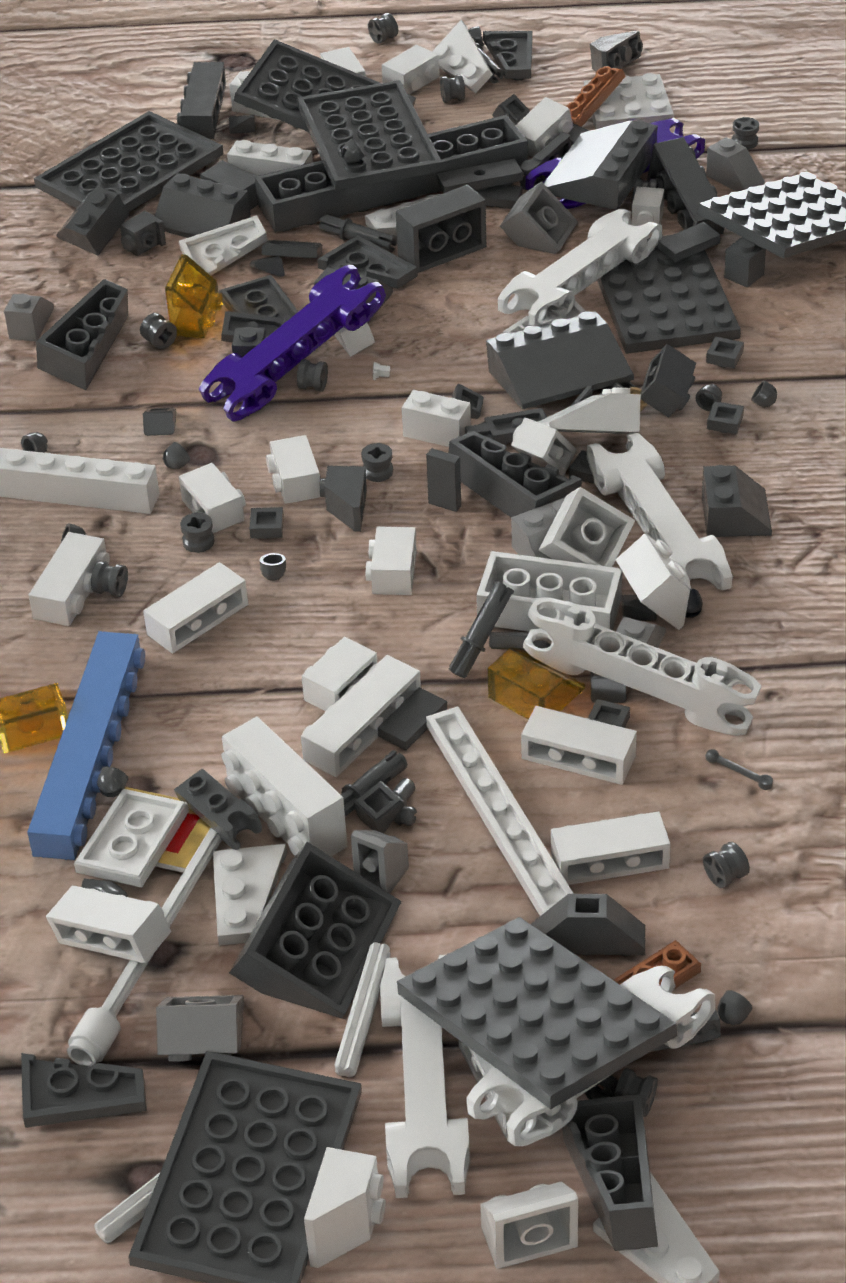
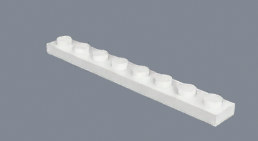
M457 706L426 716L428 730L540 916L567 894H574L460 708Z

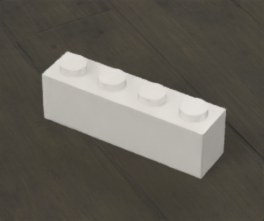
M386 655L377 664L371 666L365 676L356 684L351 685L335 704L330 705L315 723L309 725L301 735L303 760L337 778L378 738V727L419 687L421 688L420 671L389 655Z

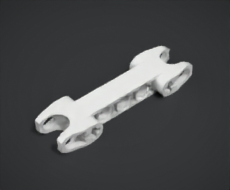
M618 209L602 216L590 227L588 239L537 275L524 271L514 277L498 297V311L504 314H512L519 310H530L528 312L529 326H541L549 324L555 319L563 318L571 311L575 295L624 260L637 264L647 258L662 238V225L656 222H648L641 226H632V212L626 209ZM512 294H515V296H514V297L511 299V301L508 303V300H509L510 296H511Z
M633 432L626 434L628 440L626 443L627 452L615 454L608 452L597 443L587 445V460L594 483L601 494L606 496L618 492L643 532L653 540L661 539L668 545L673 552L670 556L671 560L676 561L686 573L683 579L689 589H692L690 580L699 578L710 581L720 590L732 587L733 576L724 548L714 535L698 538L660 482L665 476V468L662 458L652 444L639 433Z
M535 598L529 609L528 617L533 624L540 628L531 629L523 644V648L533 658L552 669L569 675H578L588 670L685 709L684 713L688 721L699 727L728 735H746L753 716L744 706L754 705L761 690L760 683L753 676L717 658L704 657L695 663L595 624L596 619L593 612L578 604L553 598ZM545 608L554 611L556 618L542 616L537 611ZM543 640L551 645L548 648L541 649L534 646L533 641ZM742 684L748 686L752 692L743 694L732 689V687ZM725 714L737 716L743 720V723L738 725L731 724L725 719Z
M397 957L386 958L384 973L380 983L382 1027L402 1026L406 1122L385 1123L387 1166L393 1181L396 1198H408L411 1177L419 1170L425 1168L440 1169L447 1174L453 1195L465 1194L466 1177L470 1165L468 1118L447 1119L442 1027L398 994L397 981L406 976L401 973Z
M656 966L632 976L620 985L676 1023L677 1036L664 1044L671 1049H677L693 1039L711 1018L715 1011V994L701 988L686 994H672L676 987L674 983L675 971L667 966ZM701 1005L700 1010L694 1016L691 1017L695 1010ZM492 1067L466 1097L468 1114L473 1118L482 1120L500 1113H512L506 1123L508 1131L507 1141L514 1146H526L551 1136L568 1124L577 1110V1098L601 1081L553 1109H549L497 1068ZM494 1091L493 1094L482 1105H480L483 1097L488 1092ZM526 1123L525 1129L520 1133L522 1125Z

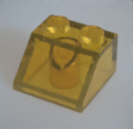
M181 254L165 286L169 321L177 328L176 336L205 338L209 328L214 326L217 310L220 311L222 308L223 296L222 293L218 292L217 281L188 255Z
M508 649L488 667V698L528 720L535 706L560 712L585 689V684L577 679L550 668L529 654Z
M58 683L0 698V744L4 754L61 738L68 715Z

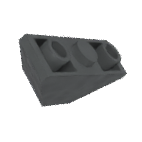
M640 31L603 36L590 43L592 69L596 72L605 66L622 69L639 58L643 50Z
M567 894L531 923L532 926L574 954L645 955V924L607 894Z

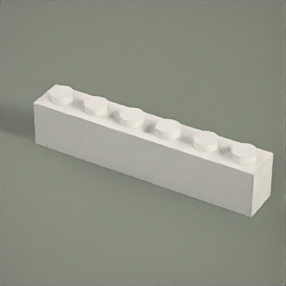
M0 448V497L151 514L160 494L155 465Z

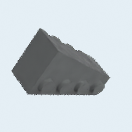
M684 137L653 144L647 181L652 178L658 179V188L664 189V199L667 200L669 212L671 214L677 213L678 223L684 230L704 222L719 234H723L724 227L697 214L699 203L718 196L716 188L710 184L706 177L704 167L699 165L694 149L689 147Z
M103 279L36 341L37 368L87 390L128 318V289L106 279Z
M475 431L449 441L448 453L460 457L461 483L510 517L565 498L566 495L582 485L581 478L572 475L568 479L558 474V468L549 464L544 468L532 463L531 456L522 452L510 453L506 451V445Z
M641 1094L578 1101L575 1115L568 1124L562 1127L563 1138L614 1251L658 1247Z

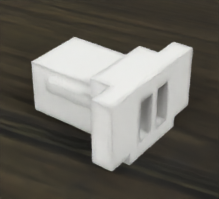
M374 362L373 380H376L379 376L389 377L390 366Z

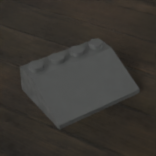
M631 120L581 133L544 182L545 186L555 197L618 210L637 180L650 164L653 144L657 143L658 125L648 124L642 120Z
M596 311L582 312L579 316L568 319H555L551 323L541 326H528L524 330L514 333H501L495 338L486 340L490 374L522 410L581 394L587 386H592L593 390L612 386L615 382L623 383L634 380V374L608 323Z
M306 842L287 867L229 973L262 994L342 1018L357 991L370 945L374 942L381 944L402 901L309 842Z

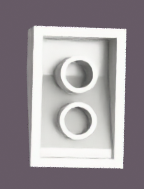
M630 388L602 389V395L591 396L538 421V423L554 428L559 432L607 434L639 432L641 394H630Z

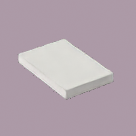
M123 789L74 862L76 873L142 888L189 812L187 802Z

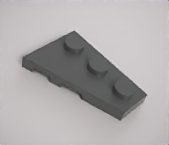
M21 1053L22 1105L25 1128L147 1111L143 1069L103 1063H95L90 1067L71 1064L70 1059L55 1058L54 1062L36 1060L33 1054Z

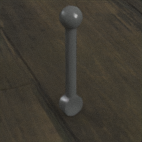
M715 749L707 751L706 759L708 762H718L758 782V786L763 790L772 788L773 778L770 775L760 776L721 757Z

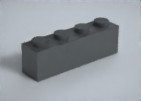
M194 62L192 71L187 74L188 85L184 86V99H181L180 102L181 112L177 113V124L208 139H214L226 89L224 62Z

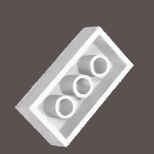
M491 551L476 595L477 615L495 581L501 582L506 585V588L510 587L514 590L494 627L530 632L531 629L540 628L532 623L528 617V612L535 598L545 597L583 606L593 612L596 619L595 624L613 630L622 596L621 568ZM545 608L537 611L542 616L556 618V614L550 609Z
M256 716L222 736L224 752L221 756L226 766L227 777L225 778V784L228 790L234 796H239L250 805L257 815L267 823L271 833L275 837H281L288 844L294 856L297 855L306 842H309L331 857L348 847L343 796L260 718Z

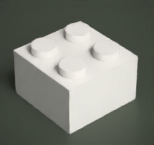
M579 487L566 495L538 551L555 560L612 567L635 520Z

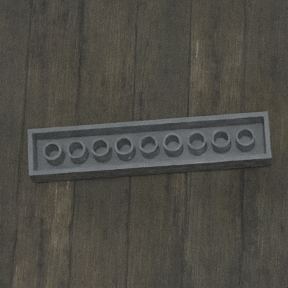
M507 115L428 134L442 161V172L514 158L520 166L522 162L528 160V141ZM321 160L256 176L257 205L275 233L285 232L299 226L313 225L319 222L320 218L325 214L340 218L343 215L364 212L370 208L382 205L387 206L394 202L442 192L437 182V173L440 172L428 176L408 177L401 181L392 180L381 182L377 185H364L353 187L350 190L335 191Z

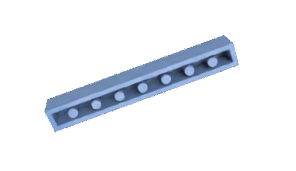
M98 631L27 831L33 857L75 860L79 847L84 846L86 843L87 823L89 819H93L95 816V799L97 793H101L97 786V779L101 769L106 766L110 767L112 764L113 745L121 737L122 717H127L129 713V696L131 692L134 693L136 691L138 682L137 672L138 669H143L145 664V649L140 648L138 634Z

